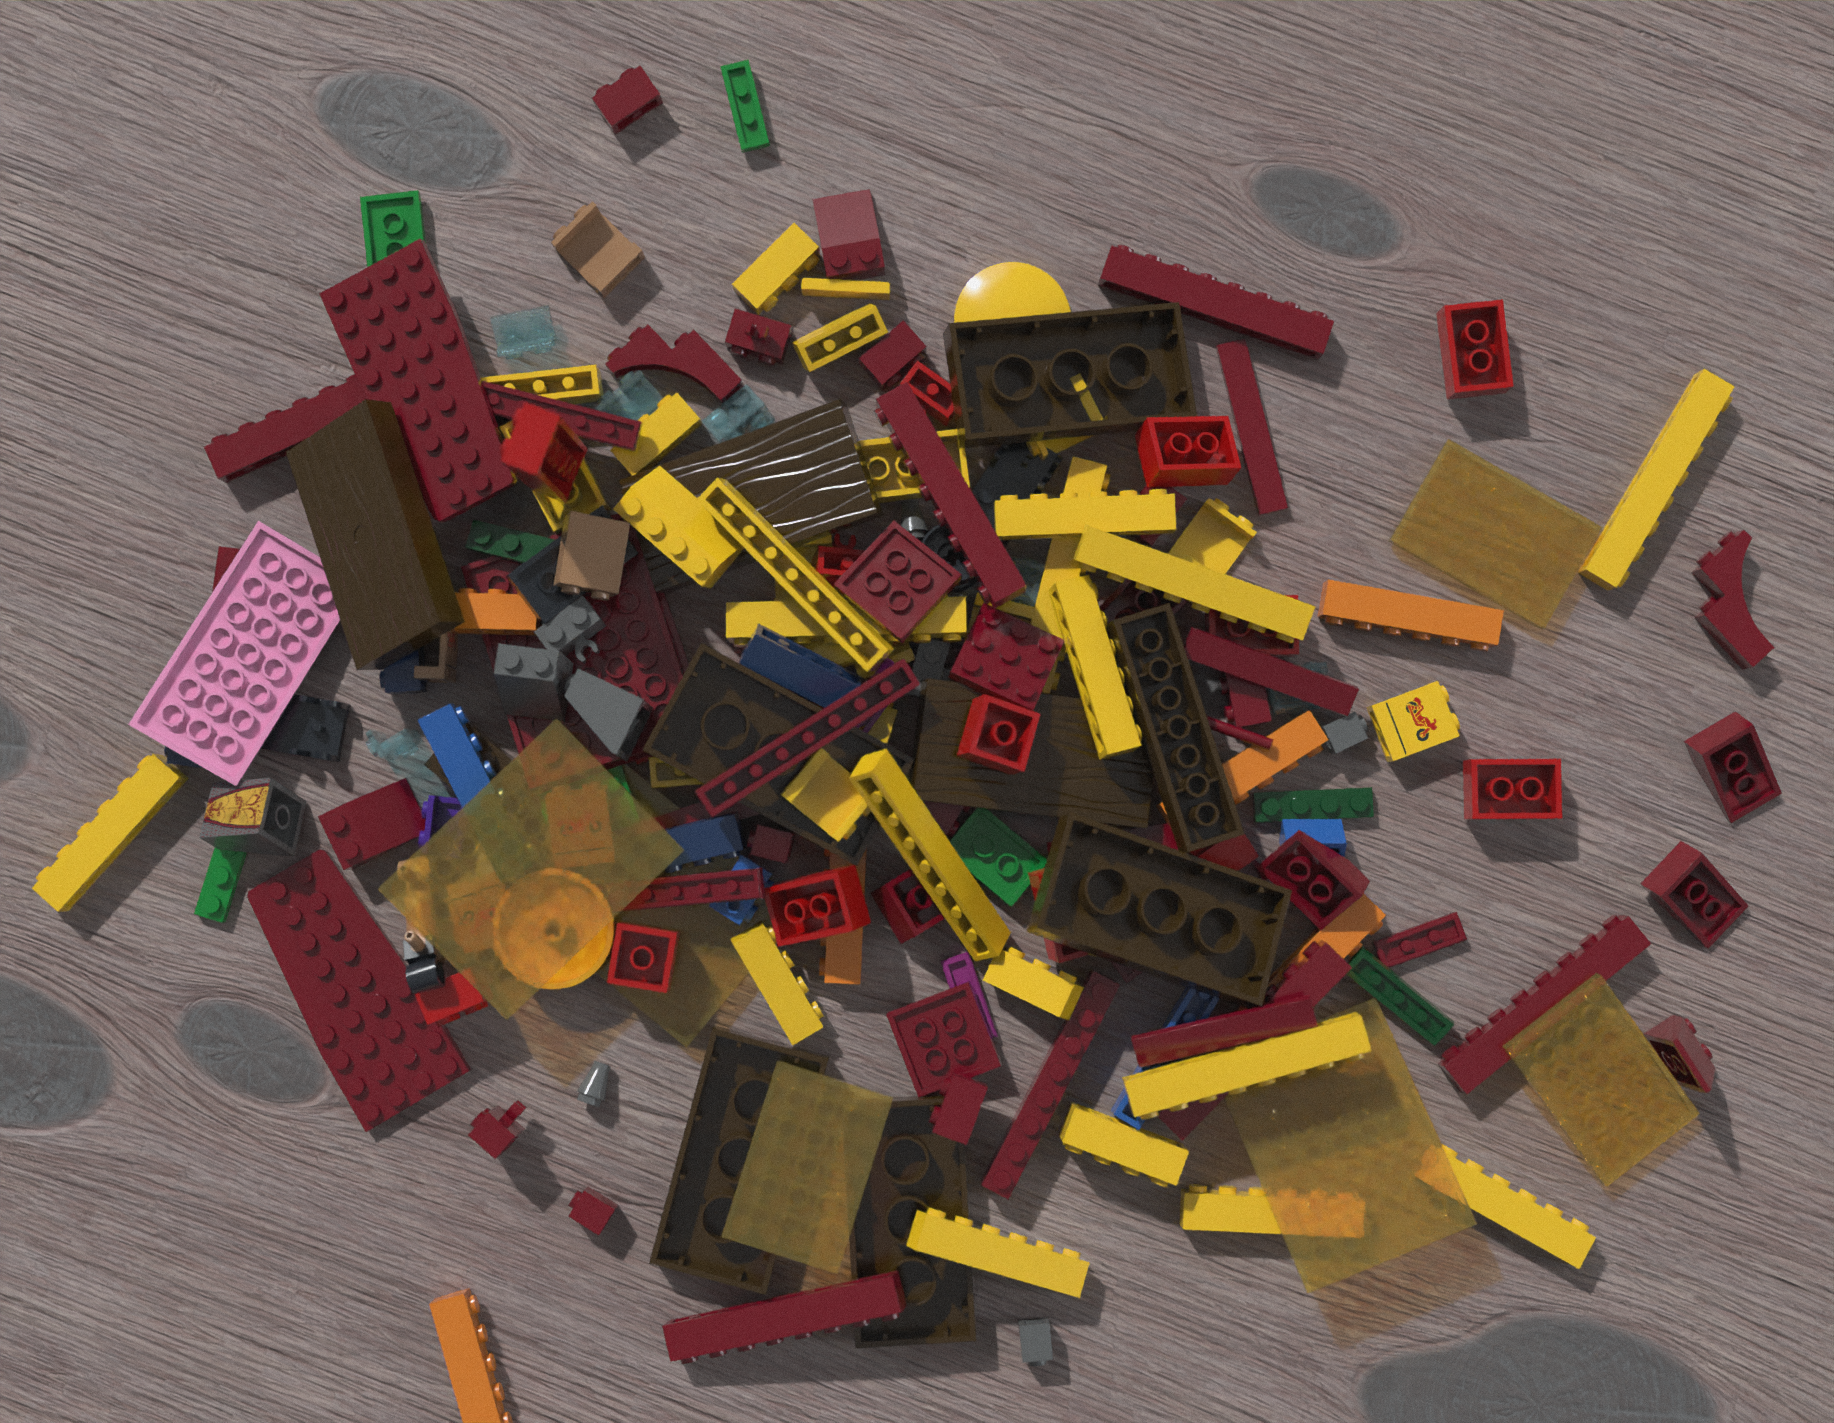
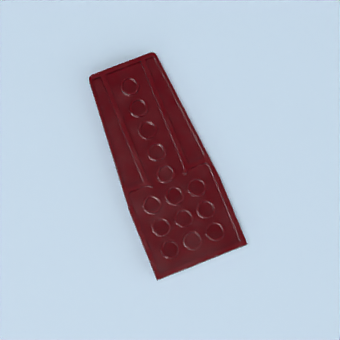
M418 239L319 293L353 372L368 399L392 403L423 499L435 520L447 522L515 486L517 482L515 474L501 462L500 449L503 440L460 318L425 241Z
M317 850L248 892L247 898L320 1054L365 1132L370 1131L471 1071L470 1066L446 1025L438 1027L436 1022L427 1025L417 998L409 989L406 980V962L327 850Z

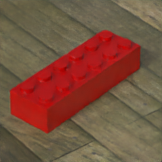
M525 402L522 409L518 408L512 420L514 430L510 439L506 438L501 446V462L532 491L566 504L588 448L560 415Z

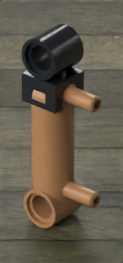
M423 855L400 861L397 865L399 880L403 887L406 919L405 941H403L404 960L409 964L406 966V980L413 994L441 988L446 984L443 968V945L438 941L433 883L437 879L436 869L431 856Z

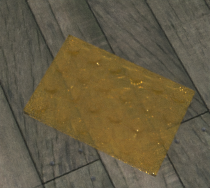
M1448 439L1445 441L1399 521L1389 542L1542 630L1545 629L1602 527Z
M1598 973L1594 974L1502 1046L1605 1187H1608L1700 1114L1602 975Z
M778 1060L721 1237L838 1274L893 1097Z

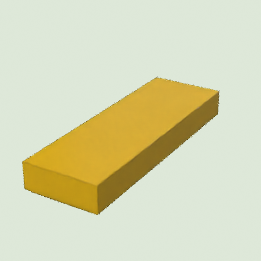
M820 278L802 279L801 290L803 296L890 300L889 282Z

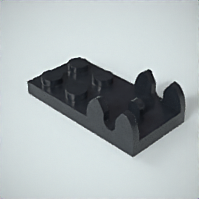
M1026 442L1002 444L972 490L973 495L994 530V502L1000 500V496L1018 495V500L1030 499L1032 494H1041L1062 462V456L1046 447L1049 454L1047 458L1041 460L1039 455L1033 456ZM1000 540L1005 548L1010 540Z
M603 505L589 514L613 519ZM562 535L505 576L539 619L538 621L541 625L548 622L586 593L580 591L579 595L566 594L561 592L562 587L554 586ZM627 539L624 564L638 554V551L629 539Z
M294 694L261 749L339 762L350 704Z

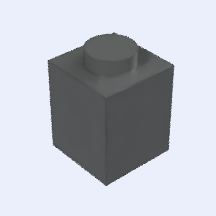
M1356 712L1349 713L1348 716L1345 715L1321 727L1328 738L1325 744L1331 755L1368 739L1366 734L1369 731L1364 718L1361 715L1357 716Z
M1048 1317L1018 1320L1023 1363L1028 1362L1029 1366H1042L1047 1364L1046 1360H1053Z

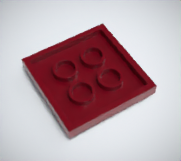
M893 521L834 583V588L898 641L903 643L960 582L962 574L896 521Z
M983 602L948 678L983 694L1033 711L1064 641L1053 634L997 608L994 609Z
M970 981L886 1013L918 1098L940 1090L945 1077L951 1079L953 1072L972 1078L1003 1065Z

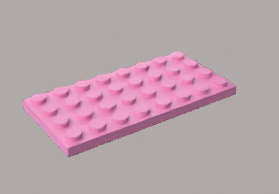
M258 521L128 725L237 786L340 622L320 557Z

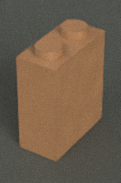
M574 511L566 514L554 586L562 587L561 592L566 594L579 595L580 591L591 593V598L604 601H608L609 597L618 595L630 523Z

